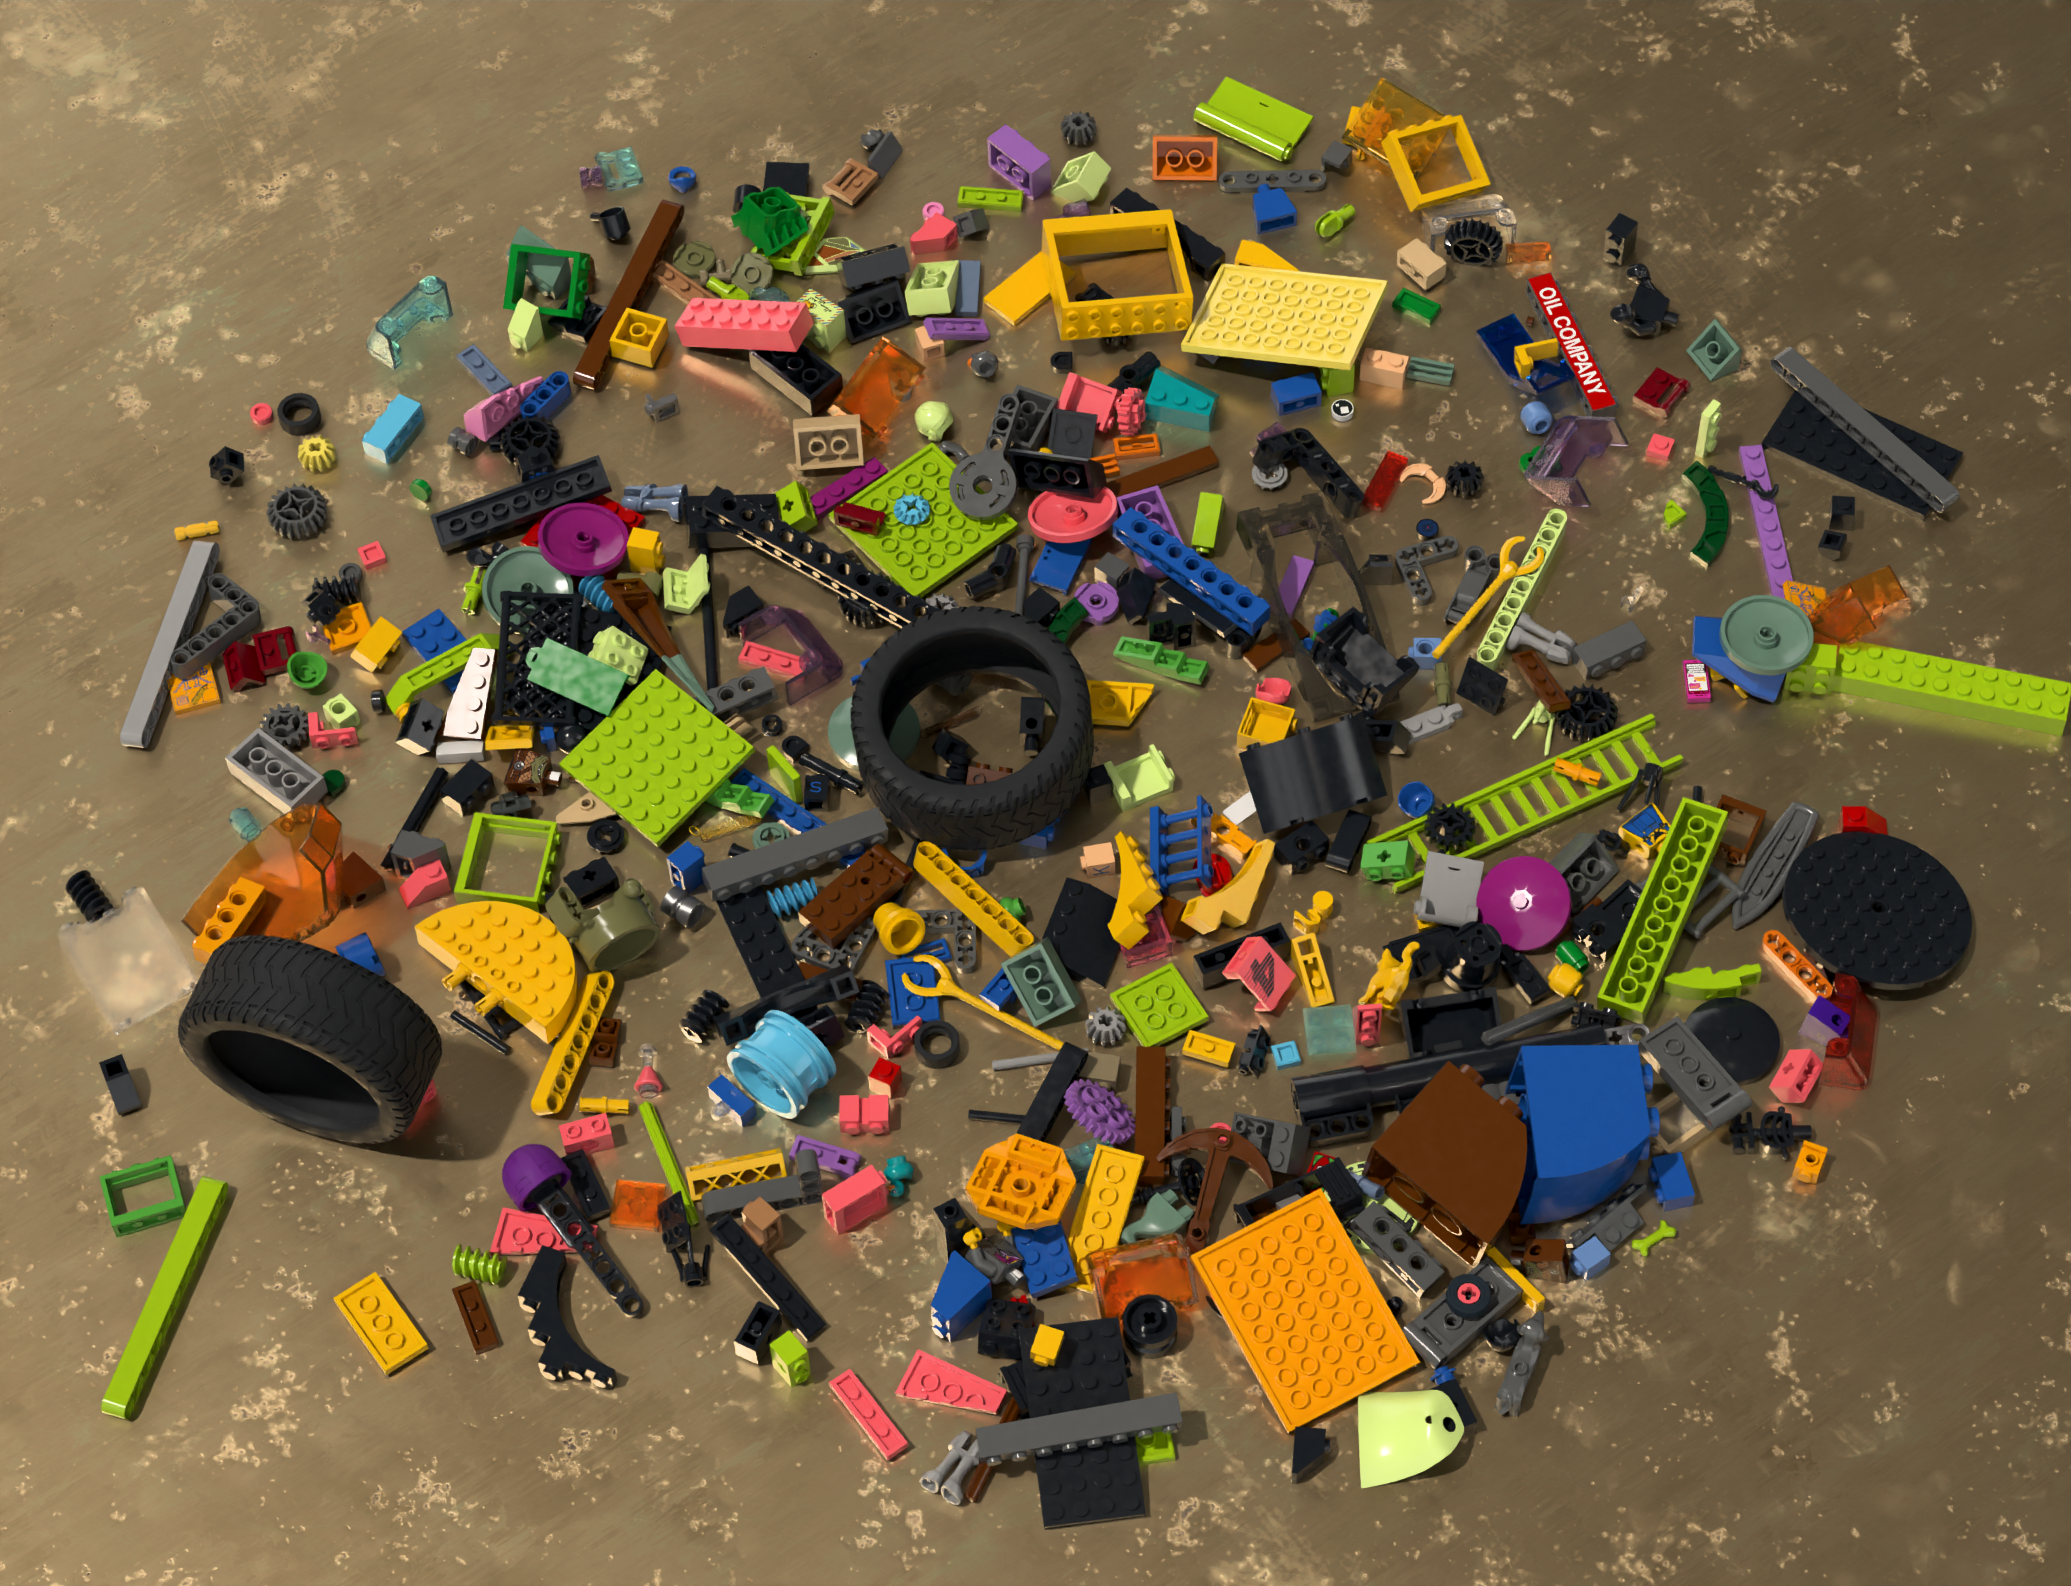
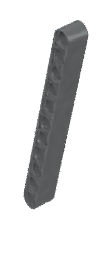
M1787 347L1770 360L1772 369L1934 510L1940 513L1944 512L1960 499L1958 490L1796 350Z

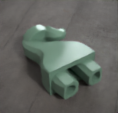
M1171 1189L1161 1195L1157 1192L1149 1200L1144 1216L1124 1228L1120 1241L1124 1249L1132 1257L1141 1259L1150 1255V1260L1154 1261L1158 1254L1156 1246L1150 1243L1141 1244L1137 1241L1138 1238L1169 1241L1180 1237L1187 1231V1225L1194 1217V1211L1188 1205H1184L1178 1211L1174 1209L1173 1206L1179 1202V1198Z

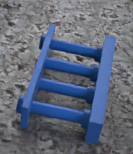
M1202 795L1197 796V808L1168 815L1159 806L1150 808V868L1154 872L1152 874L1153 878L1161 887L1159 889L1161 894L1169 896V887L1172 884L1199 878L1207 888L1212 887L1214 870L1211 865V817L1213 816V808ZM1197 818L1196 829L1168 835V827L1171 824ZM1197 838L1196 849L1168 855V847L1171 844ZM1197 858V869L1168 875V867L1171 864Z

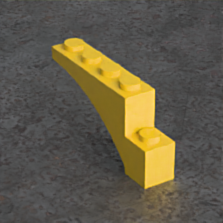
M1120 831L1115 836L1121 861L1120 888L1112 919L1107 925L1114 940L1130 950L1149 932L1145 923L1147 919L1144 915L1160 902L1163 897L1159 891L1161 888L1159 883L1152 876L1154 872L1146 863L1147 857L1139 849V841L1133 835L1127 836Z
M1269 839L1255 843L1242 869L1226 886L1206 898L1201 895L1188 900L1181 921L1201 934L1216 930L1220 926L1221 921L1231 928L1246 924L1251 916L1250 910L1252 905L1258 898L1259 886L1266 876V867L1273 857L1272 851L1275 843Z

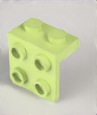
M700 554L687 572L668 567L665 568L663 571L664 606L666 610L690 615L694 608L699 605L703 596L708 594L710 582L707 577L709 564L707 563L706 555Z
M614 626L598 632L593 639L594 647L588 656L630 675L625 683L631 686L636 684L648 654V648Z

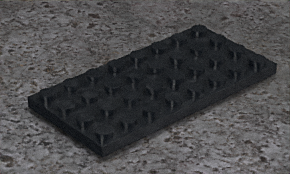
M1796 390L1761 443L1762 448L1766 451L1924 521L1931 509L1929 504ZM1866 410L1947 481L1949 480L1960 462L1963 452Z
M1118 1317L1046 1325L1064 1331V1339L1055 1365L1048 1364L1047 1367L1034 1363V1359L1030 1358V1351L1039 1326L1018 1329L1029 1418L1130 1401ZM1135 1436L1129 1437L1127 1441L1122 1443H1113V1440L1103 1442V1445L1095 1448H1088V1445L1078 1446V1449L1072 1452L1056 1450L1052 1451L1053 1454L1044 1457H1038L1037 1454H1034L1044 1529L1146 1516Z

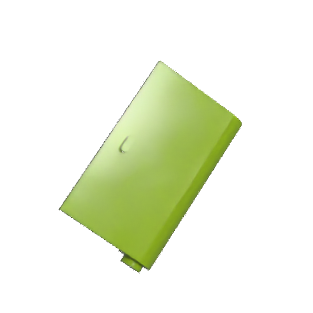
M1227 76L1208 103L1201 102L1193 115L1194 122L1281 162L1291 157L1293 148L1314 119V116Z

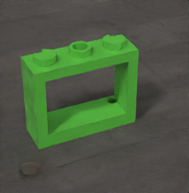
M171 1155L163 1158L158 1157L153 1161L143 1164H134L130 1168L112 1171L110 1174L99 1177L111 1226L116 1237L177 1220L185 1215L187 1209ZM169 1175L175 1199L118 1215L113 1195L114 1191Z

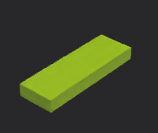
M960 186L957 206L959 208H983L986 210L1021 212L1024 191Z

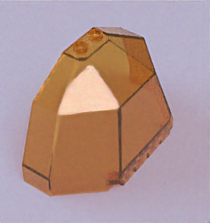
M321 802L302 803L280 816L228 860L193 902L181 922L196 937L200 936L209 918L212 919L216 913L218 904L227 897L231 885L236 884L238 879L243 877L265 886L267 895L266 903L243 936L265 935L303 942L315 935V933L327 928L340 911L344 868L342 823Z

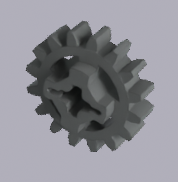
M287 703L286 707L282 708L278 704L277 710L269 708L270 714H263L264 721H260L259 724L263 732L283 747L288 746L292 750L293 744L300 746L301 739L307 740L306 733H309L308 716L305 710L300 711L298 705L291 708L290 703Z

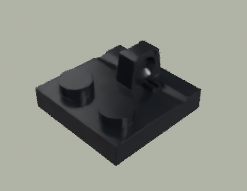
M1053 408L1048 448L1053 454L1092 458L1098 415Z

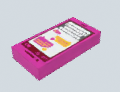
M1683 660L1682 666L1687 703L1710 702L1711 694L1707 665L1700 660Z

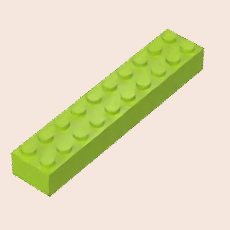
M1841 638L1831 691L2062 736L2071 697V683Z
M1685 797L1682 798L1598 993V1010L1603 1011V1008L1614 1009L1618 1011L1617 1014L1621 1015V1018L1636 1023H1644L1727 828V811Z

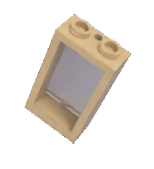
M1672 1092L1653 1106L1658 1109L1660 1127L1657 1137H1649V1146L1656 1157L1677 1152L1682 1153L1712 1131H1709L1675 1092Z

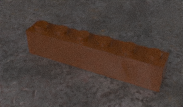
M1137 1046L1135 1154L1145 1157L1136 1187L1156 1188L1164 1185V1178H1169V1164H1164V1161L1158 1162L1156 1159L1161 1150L1169 1143L1165 1142V1135H1170V1120H1165V1113H1170V1099H1165V1092H1170V1077H1165L1166 1070L1170 1071V1056H1166V1047Z

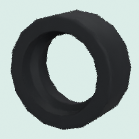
M291 394L285 397L277 408L281 427L291 435H307L313 432L321 422L319 405L316 399L309 394ZM304 407L312 410L311 415L302 421L287 419V414L296 408Z
M941 1020L929 1021L923 1024L915 1034V1054L918 1060L925 1066L944 1068L951 1065L957 1059L960 1052L959 1034L950 1023ZM941 1034L951 1040L950 1049L942 1054L928 1053L923 1048L924 1040L932 1035Z

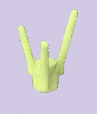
M1539 700L1536 707L1532 708L1530 714L1518 728L1512 739L1516 740L1533 717L1534 724L1549 721L1544 755L1548 756L1556 718L1553 712L1548 713Z

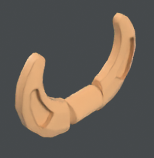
M1413 464L1402 471L1400 482L1403 483L1406 478L1412 475L1426 476L1433 483L1434 491L1430 497L1422 500V503L1424 505L1436 503L1445 494L1446 482L1444 478H1440L1432 470L1433 467L1427 464Z

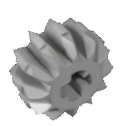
M1108 1005L1105 1010L1098 1006L1096 1013L1090 1012L1089 1019L1085 1021L1088 1038H1092L1094 1044L1101 1042L1103 1048L1108 1042L1114 1046L1115 1040L1121 1041L1123 1033L1126 1032L1125 1017L1119 1015L1117 1008L1110 1011Z

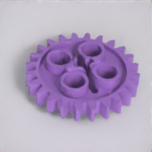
M1080 1079L1079 1082L1075 1080L1066 1090L1064 1095L1066 1101L1064 1103L1069 1106L1067 1111L1073 1113L1072 1119L1079 1120L1078 1125L1086 1127L1087 1133L1091 1131L1094 1138L1100 1136L1103 1142H1106L1108 1139L1112 1145L1115 1142L1120 1145L1122 1142L1126 1143L1134 1134L1135 1119L1131 1117L1133 1113L1126 1110L1128 1105L1122 1104L1120 1102L1122 1098H1116L1114 1091L1108 1092L1107 1088H1101L1098 1082L1092 1084L1089 1079L1086 1082L1083 1079Z

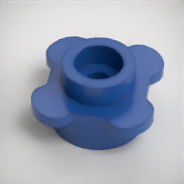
M1448 1366L1434 1370L1435 1375L1430 1380H1435L1437 1386L1456 1379L1453 1372L1456 1371V1368L1449 1369Z

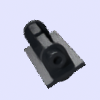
M1262 1025L1259 1026L1258 1030L1251 1029V1032L1247 1033L1243 1049L1250 1051V1053L1242 1052L1237 1065L1240 1074L1246 1075L1248 1072H1251L1256 1079H1258L1260 1071L1264 1067L1265 1055L1271 1045V1038Z

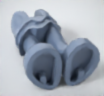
M656 484L626 486L621 506L636 512H646L647 510L667 511L672 521L682 522L683 505L686 504L688 487L687 484H675L664 487H657Z

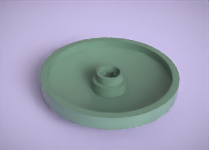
M516 547L503 552L489 565L483 579L482 598L488 614L500 626L501 591L573 594V582L570 574L551 566L543 558L538 547ZM511 600V602L515 603L516 605H521L522 603L525 602V601ZM528 604L521 610L530 616L534 613L535 607L532 604ZM520 613L510 616V622L516 625L525 620ZM527 623L522 628H520L526 635L528 633L530 623Z
M1754 595L1743 598L1728 608L1721 621L1719 638L1725 654L1736 665L1755 674L1770 676L1788 673L1802 665L1810 654L1814 633L1809 618L1792 602L1771 595Z
M851 696L839 704L832 713L828 724V739L830 748L837 759L847 767L859 771L851 730L850 709L853 697ZM909 703L898 716L889 739L893 751L904 762L913 755L920 741L919 719L916 711Z

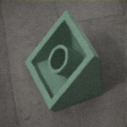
M1714 319L1686 351L1708 379L1714 381L1739 369L1742 349L1720 322Z

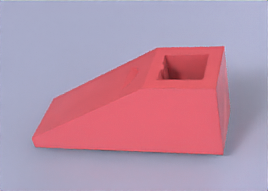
M1381 1003L1357 1005L1352 1009L1355 1045L1371 1046L1379 1043L1382 1015Z

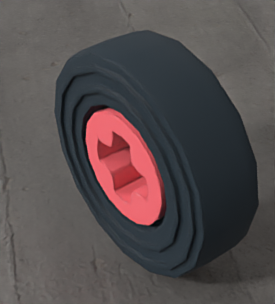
M1462 1274L1455 1277L1449 1283L1446 1290V1303L1454 1314L1465 1319L1476 1318L1482 1315L1488 1309L1491 1301V1292L1488 1284L1481 1277L1473 1274ZM1466 1291H1470L1472 1295L1471 1300H1466Z

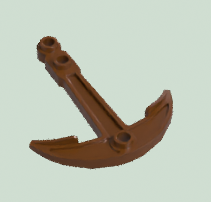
M1204 1128L1192 1130L1176 1137L1156 1157L1158 1162H1162L1175 1156L1191 1154V1150L1209 1152L1195 1215L1190 1221L1185 1240L1186 1249L1181 1254L1182 1264L1187 1269H1195L1191 1261L1186 1259V1256L1205 1249L1211 1227L1209 1222L1230 1158L1246 1163V1167L1256 1174L1269 1190L1273 1189L1271 1172L1262 1154L1253 1143L1227 1129ZM1220 1137L1227 1138L1225 1144H1220L1218 1140ZM1200 1230L1202 1235L1196 1238L1193 1236V1232Z

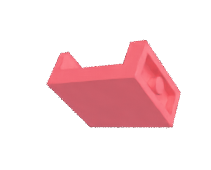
M1069 372L1056 409L1098 415L1096 430L1108 434L1109 429L1111 430L1115 424L1116 418L1114 415L1117 404L1122 401L1121 395L1123 392Z

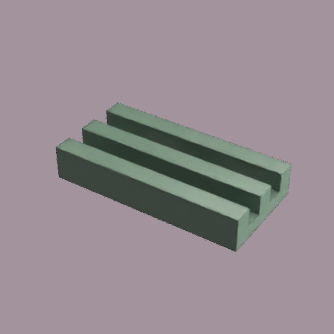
M1411 356L1406 378L1450 386L1455 364Z

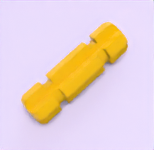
M217 520L208 521V524L202 522L187 525V528H184V526L175 528L177 540L186 539L187 536L189 538L205 536L209 532L210 534L219 533Z

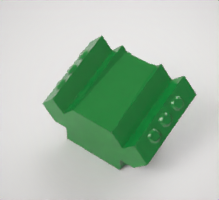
M780 186L769 187L765 191L748 194V196L744 197L742 209L731 216L734 228L740 226L742 235L748 237L756 245L757 250L763 248L765 257L780 251L782 247L789 245L791 241L798 239L800 235L809 230L806 219L800 214L801 206Z

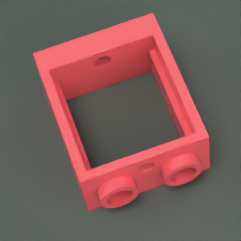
M872 1164L822 1194L825 1218L838 1235L888 1205V1190L885 1187L887 1180L880 1170L876 1171Z

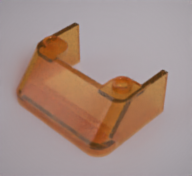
M1887 565L1833 590L1807 617L1811 622L1813 631L1840 644L1846 643L1848 646L1858 641L1860 636L1876 630L1877 628L1872 620L1883 615L1882 610L1886 606L1906 598L1907 595L1891 566Z

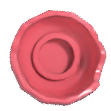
M1265 678L1261 686L1259 683L1257 684L1255 696L1260 700L1284 705L1290 699L1292 686L1285 679Z

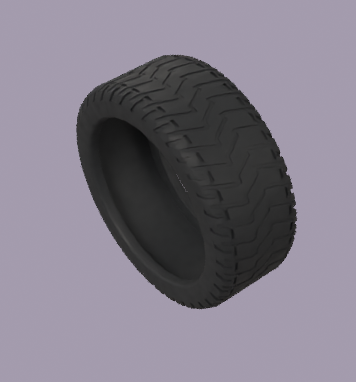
M983 606L955 607L950 610L944 609L925 615L903 626L902 629L896 631L894 635H891L883 642L882 646L871 656L870 661L863 668L862 674L859 676L855 686L856 690L853 692L852 707L850 709L851 730L860 776L863 778L862 781L865 789L870 794L869 796L875 806L879 807L881 813L899 829L905 830L906 833L916 839L919 838L921 841L931 842L938 847L963 851L991 850L1021 842L1039 833L1063 814L1080 793L1087 779L1094 751L1089 689L1081 666L1071 650L1060 638L1043 625L1026 616L1000 608ZM970 673L996 674L1021 682L1043 697L1051 706L1058 719L1050 740L1036 758L1019 771L1004 778L976 785L949 784L928 778L910 768L893 751L889 743L890 735L898 716L914 697L927 687L942 680Z
M245 935L234 937L215 949L195 986L178 1025L179 1042L186 1056L200 1072L229 1095L254 1110L291 1127L322 1137L353 1143H382L388 1140L391 1141L404 1133L411 1125L442 1056V1042L436 1025L424 1013L425 1011L399 988L369 969L340 955L310 944L275 936Z

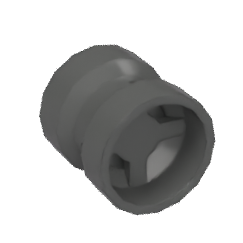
M456 427L451 431L447 444L453 449H459L462 454L470 456L477 448L479 439L471 433L467 434L466 430Z

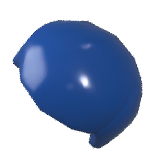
M1420 781L1406 784L1398 794L1400 809L1414 819L1425 816L1428 812L1431 813L1436 804L1432 790Z

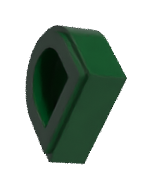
M333 769L322 775L327 786V793L332 797H335L345 787L346 782L341 771Z

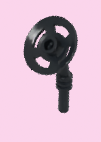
M1186 1158L1179 1165L1177 1182L1156 1188L1147 1187V1190L1145 1188L1142 1191L1137 1190V1193H1134L1131 1205L1135 1203L1144 1204V1201L1148 1203L1157 1192L1161 1195L1171 1189L1173 1192L1181 1191L1191 1205L1197 1206L1198 1199L1195 1201L1191 1198L1199 1197L1201 1188H1198L1199 1181L1201 1187L1205 1170L1196 1159ZM1185 1165L1190 1166V1168L1183 1170V1167Z

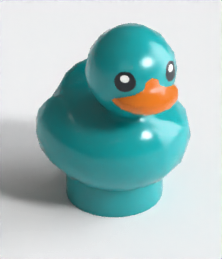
M905 1155L886 1159L887 1166L884 1169V1176L890 1181L886 1188L893 1197H900L904 1194L905 1186L900 1180L904 1178L910 1180L913 1177L914 1167L910 1162L906 1161Z

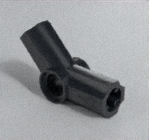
M1003 543L997 545L988 570L963 581L970 599H975L992 590H1004L1008 586V577L1017 552L1011 544Z

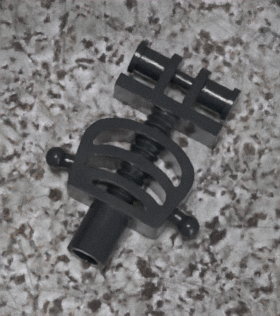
M1783 1106L1778 1107V1112L1769 1111L1765 1113L1761 1120L1760 1128L1753 1129L1751 1112H1746L1745 1123H1741L1742 1115L1739 1114L1730 1120L1729 1132L1733 1133L1730 1136V1142L1733 1143L1732 1152L1735 1154L1744 1153L1745 1147H1743V1143H1747L1748 1155H1753L1755 1149L1754 1138H1760L1761 1146L1768 1154H1782V1158L1788 1160L1790 1158L1789 1153L1793 1151L1794 1140H1811V1125H1792V1116L1790 1113H1784L1785 1108ZM1772 1122L1771 1128H1764L1767 1123ZM1781 1123V1127L1776 1128V1124Z

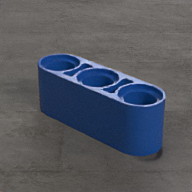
M556 371L534 390L520 405L522 419H525L526 415L529 418H533L535 414L538 419L542 417L547 419L571 394L568 375L563 371Z

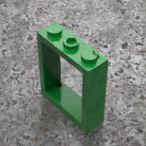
M511 244L503 309L515 311L518 301L521 298L523 299L528 253L574 258L567 310L538 308L539 313L543 315L582 319L583 309L585 308V293L588 290L587 278L591 267L589 264L591 254Z

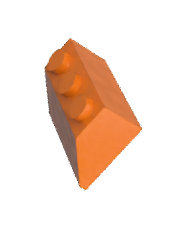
M1153 135L1152 180H1217V135Z

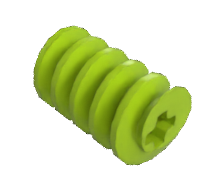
M459 1243L453 1254V1273L457 1276L463 1274L465 1278L472 1276L474 1280L481 1278L483 1282L491 1281L492 1284L496 1285L505 1274L507 1256L505 1255L499 1261V1253L496 1252L491 1259L490 1251L486 1250L484 1255L481 1256L480 1248H476L474 1254H471V1246H467L465 1251L462 1252V1244Z

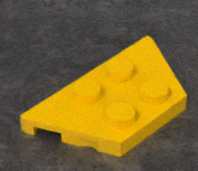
M1087 680L1093 724L1130 726L1153 694L1154 684Z

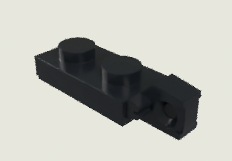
M1507 943L1504 944L1500 953L1501 966L1530 1005L1548 995L1551 990L1525 955L1519 952L1514 953Z

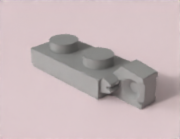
M1459 703L1449 705L1448 707L1443 705L1401 721L1400 723L1412 733L1409 745L1450 729V725L1455 722L1454 720L1462 717L1463 709Z

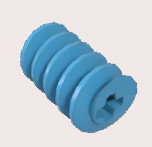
M585 576L579 583V593L585 596L598 610L619 614L612 606L613 600L602 589L605 581L604 576Z
M812 877L810 885L805 879L802 880L801 888L794 882L792 890L788 885H784L783 893L779 888L774 889V896L769 890L767 891L770 907L779 918H782V910H785L789 916L793 907L798 913L800 905L806 906L818 895Z

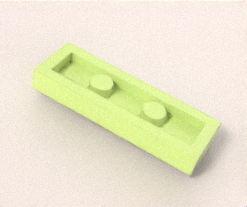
M1714 399L1701 414L1695 452L1701 458L1708 451L1712 452L1717 444L1715 438L1719 431L1718 422L1722 414L1720 413L1721 403Z

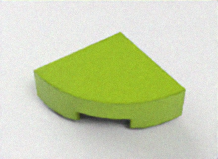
M1672 499L1666 504L1663 515L1664 523L1668 529L1684 520L1687 515Z

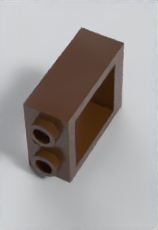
M1722 794L1716 808L1727 811L1729 819L1753 827V831L1744 850L1720 842L1715 856L1727 860L1733 865L1744 867L1765 823L1767 811Z

